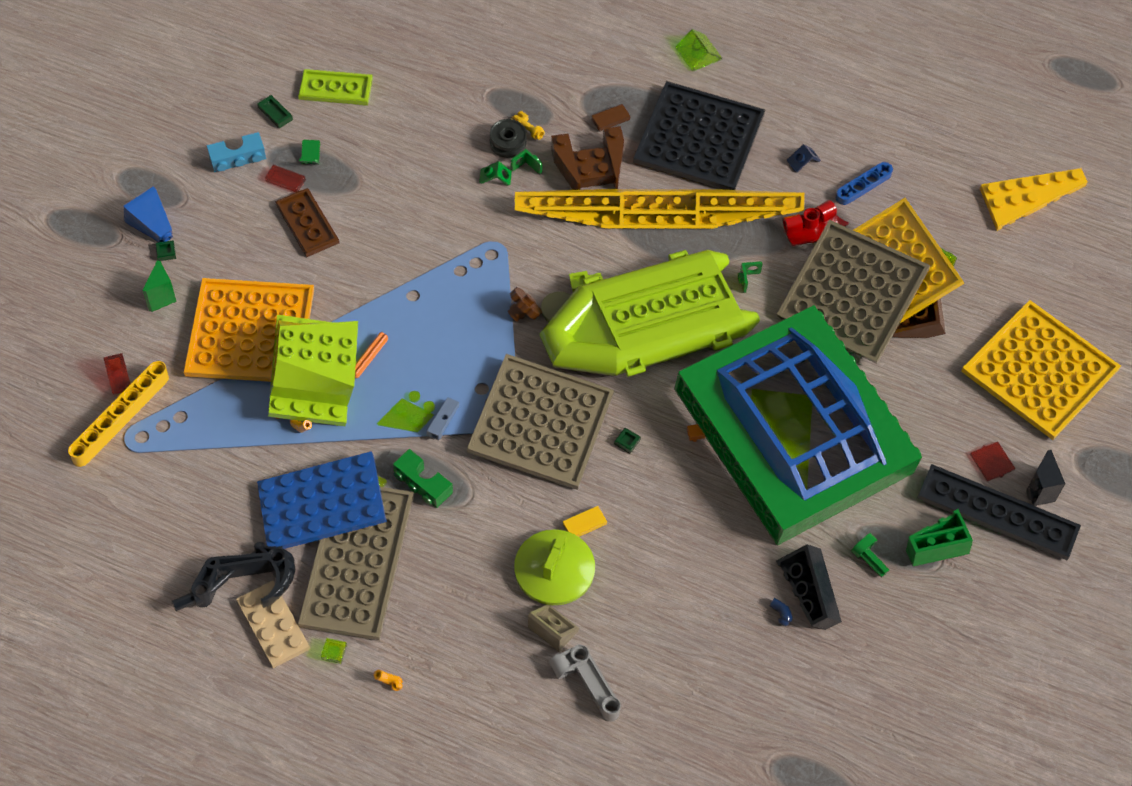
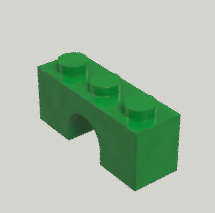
M408 449L393 463L394 476L399 481H404L408 484L412 492L419 493L428 505L432 504L435 508H438L453 493V484L439 472L429 479L419 476L424 470V460L411 449Z

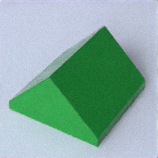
M157 260L142 290L150 312L177 302L171 280L161 261Z

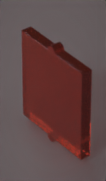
M999 442L988 446L983 445L981 449L970 453L987 482L998 477L1002 478L1005 474L1016 469Z

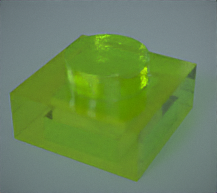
M326 638L321 660L342 664L347 642Z

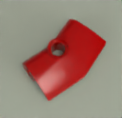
M827 200L815 208L806 209L803 215L797 214L783 217L784 231L792 246L817 242L829 220L844 227L849 222L837 216V208L831 200Z

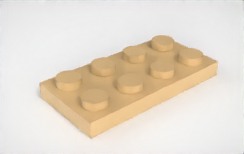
M274 581L236 599L272 668L310 650L308 642L282 596L265 608L262 607L260 599L271 592L275 585Z

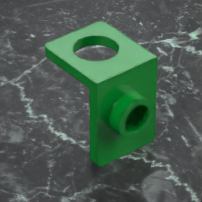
M302 140V157L299 158V162L301 164L319 165L320 141Z
M527 149L511 159L512 171L527 163L539 175L542 174V162Z
M500 161L481 168L479 183L483 184L498 178L509 186L511 184L512 171ZM502 170L506 172L507 179L503 177Z
M762 261L741 263L738 283H742L743 293L747 291V275L760 274L763 266ZM749 267H757L755 270H748Z

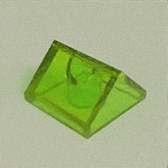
M691 29L676 45V50L692 72L722 60L721 55L707 36L694 29Z

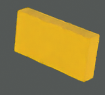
M599 506L563 521L565 530L578 537L607 525V520Z

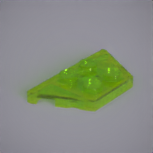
M411 391L409 393V400L414 403L420 400V393L418 391ZM401 398L377 424L384 427L419 432L435 415L431 413L435 410V404L432 401H426L423 408Z

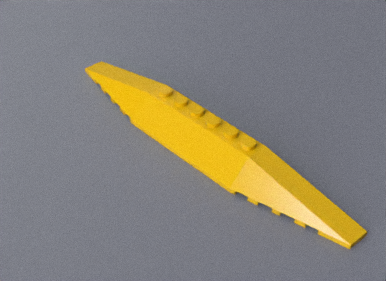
M716 189L516 191L515 210L599 226L601 228H718L725 225L729 226L736 223L804 211L805 193Z

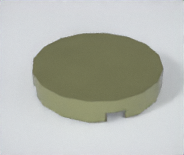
M553 292L543 299L541 311L542 316L547 322L553 318L571 296L570 294Z

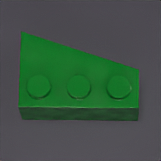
M957 509L950 516L939 519L936 524L927 526L909 536L906 552L914 567L970 554L973 539Z

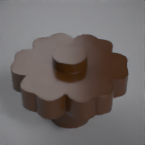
M516 287L509 293L514 302L509 306L508 313L514 320L519 321L527 315L536 320L542 314L541 308L536 304L535 300L521 288Z

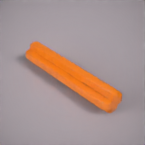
M383 332L376 336L356 362L355 378L360 377L388 341V336Z

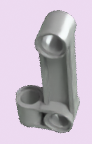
M576 645L565 652L553 656L549 660V664L558 679L572 673H578L606 721L612 722L618 719L621 703L614 695L586 646ZM583 655L585 658L582 660H578L575 658V656ZM608 706H613L616 710L614 712H609L606 710V708Z

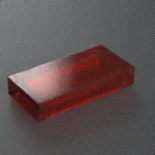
M272 165L265 176L266 182L293 192H299L306 180L305 176L276 165Z

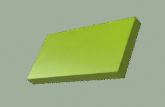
M304 69L298 97L299 100L368 105L373 75Z

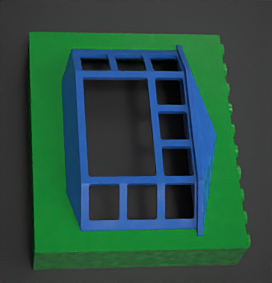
M815 305L678 372L674 387L675 392L704 433L706 439L777 546L914 474L922 459L920 450L913 445L909 434L903 431L896 416L892 415L889 411L887 403L881 400L876 388L867 380L865 372L859 369L855 358L847 352L843 341L837 338L833 327L828 325L823 313ZM795 341L802 350V354L789 359L778 350V348ZM772 353L782 362V364L764 371L753 360ZM805 359L809 360L820 378L810 383L805 382L794 366ZM747 365L758 376L744 383H739L729 372ZM785 369L791 372L835 436V438L795 459L790 458L745 391V389ZM825 383L837 403L827 408H823L812 392L813 388ZM840 408L843 409L855 426V428L845 433L839 431L829 414ZM859 433L873 452V455L856 464L846 439ZM840 444L849 468L831 477L821 452ZM815 457L823 474L824 481L806 490L796 465Z

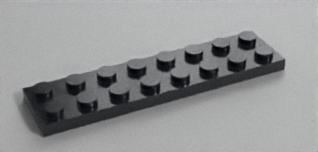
M933 464L930 466L917 497L921 501L950 513L958 509L961 516L967 520L1064 560L1069 559L1081 527L1078 523Z

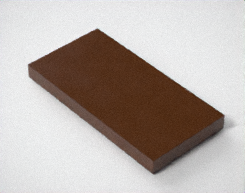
M308 188L275 201L276 207L306 258L340 243Z

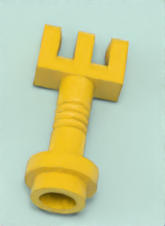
M519 111L517 115L512 117L513 120L522 123L525 129L531 132L533 139L540 140L545 134L541 126L534 127L528 123L527 114Z

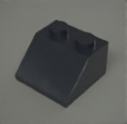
M1052 450L1046 452L1026 489L1027 497L1034 506L1056 502L1066 484Z

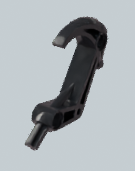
M263 542L255 543V550L250 554L210 557L205 561L189 589L190 593L171 602L175 611H179L192 604L204 608L212 603L216 590L225 584L229 578L272 572L276 578V583L271 592L260 599L262 607L265 608L278 600L289 588L296 570L295 559L290 552L283 549V546L271 547L264 545Z

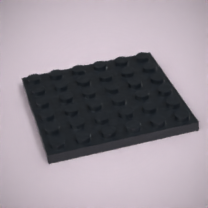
M666 81L637 148L633 163L720 189L736 190L763 120L765 109Z

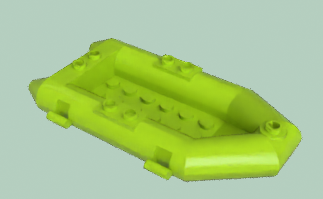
M686 250L669 254V261L607 279H603L601 274L583 279L584 285L576 288L539 335L555 368L611 376L626 373V376L630 377L646 372L645 367L665 362L713 347L714 350H719L732 346L733 340L745 337L760 322V318L757 312L740 309L721 273L729 264L727 254L704 250L689 255Z

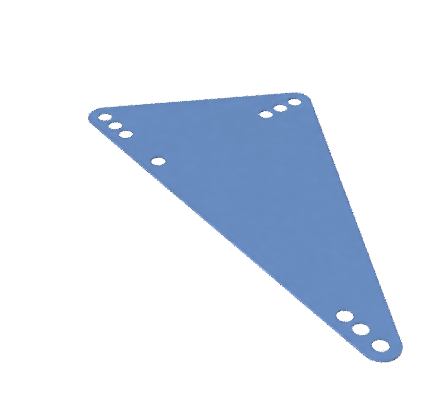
M485 242L332 321H358L356 362L380 332L388 336V341L360 377L355 378L354 389L347 408L346 426L311 422V429L300 433L291 427L290 419L268 417L271 382L220 379L130 426L124 436L126 446L133 452L146 453L427 436L429 426L447 397L458 401L459 407L442 435L473 434L505 355L515 356L513 318L508 313L509 306L511 305V296L509 294L511 290L507 249L498 242ZM489 250H495L498 253V257L495 260H488L485 257V253ZM473 258H479L482 260L483 265L480 268H472L469 262ZM458 266H463L467 269V273L459 277L454 274V269ZM410 291H417L420 294V298L417 301H409L406 295ZM480 383H484L489 387V391L484 395H479L475 392V387ZM177 412H185L188 415L187 420L183 423L175 422L173 417ZM168 421L170 423L169 430L166 432L157 431L156 425L158 422ZM145 431L149 434V439L145 443H138L135 441L137 433Z

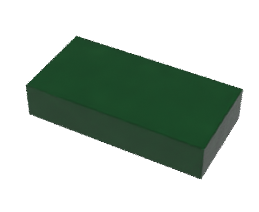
M272 95L257 103L258 109L279 129L293 120V115Z

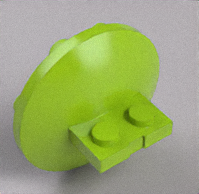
M556 529L541 531L529 537L517 551L514 563L515 578L522 591L539 603L554 606L568 604L579 599L591 586L595 574L594 556L589 546L573 533Z

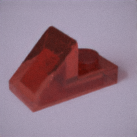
M123 353L103 357L112 394L122 393L131 384Z

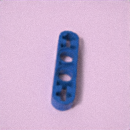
M887 162L879 163L837 190L836 201L839 204L847 205L882 184L891 177L893 172L892 165ZM873 177L876 181L870 182L866 178ZM860 185L862 190H856L853 186Z

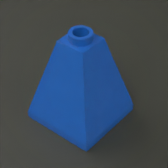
M154 186L124 205V221L126 224L157 242H166L173 237L171 225Z

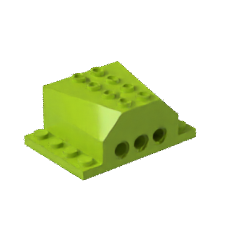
M277 315L268 417L298 421L309 420L314 423L346 426L347 408L355 384L358 321L327 322Z

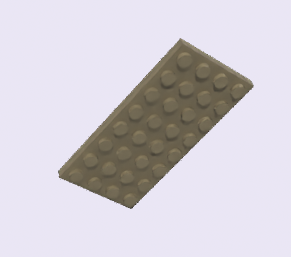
M380 487L387 522L320 540L298 623L299 627L380 641L414 497L413 492Z

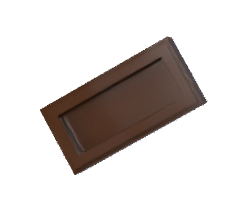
M620 104L592 115L591 120L600 132L603 131V128H611L629 121L631 116L624 105Z

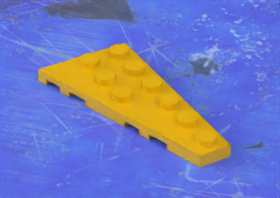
M1082 168L981 184L980 191L996 231H998L1003 226L1010 225L1017 219L1026 217L1046 207L1048 203L1055 202L1060 197L1085 187L1087 179Z

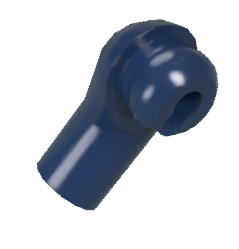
M774 598L770 607L780 613L781 617L778 622L783 626H788L793 618L790 608Z

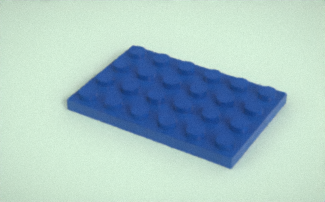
M372 451L257 481L267 546H283V549L387 522Z

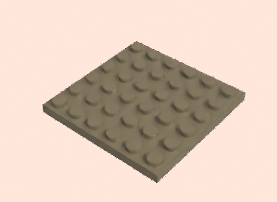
M829 220L781 305L777 317L785 320L815 305L823 313L828 325L833 327L837 338L843 341L846 350L878 364L930 269V265Z
M506 354L467 447V452L578 490L614 390Z

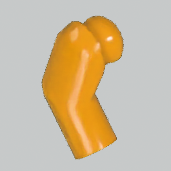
M290 419L291 427L300 433L312 427V423L309 420L302 422Z
M379 669L374 672V679L391 685L392 690L399 691L403 688V680L400 676Z

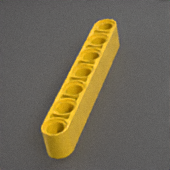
M155 361L151 363L69 446L68 453L75 466L82 467L88 464L168 382L169 375L163 362Z

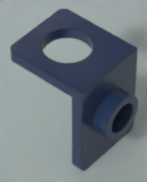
M803 144L787 159V162L795 172H799L811 159L818 162L821 159L811 147Z

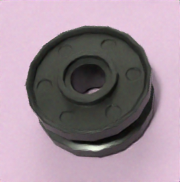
M499 120L491 127L490 147L500 157H515L525 150L527 132L522 123L516 120Z

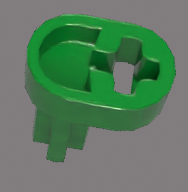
M869 533L852 548L851 552L857 558L861 557L882 578L890 569L870 550L878 540L872 533Z

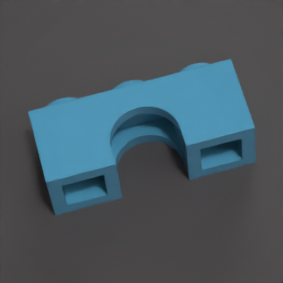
M259 132L241 136L243 145L236 150L228 149L224 141L207 145L214 173L265 160V149Z

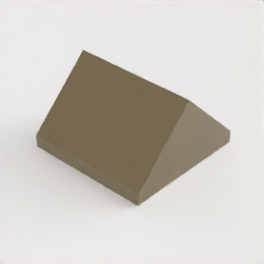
M550 605L536 609L528 615V628L558 652L563 649L580 629Z

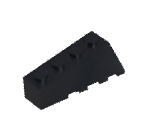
M806 544L776 560L778 566L784 572L785 579L790 582L793 588L792 592L801 602L800 606L811 626L827 630L842 622L820 548Z

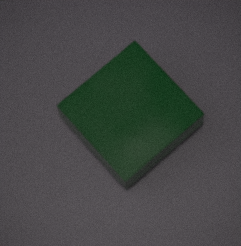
M174 240L155 243L158 261L176 259Z
M624 428L614 441V445L631 454L640 442L641 436Z

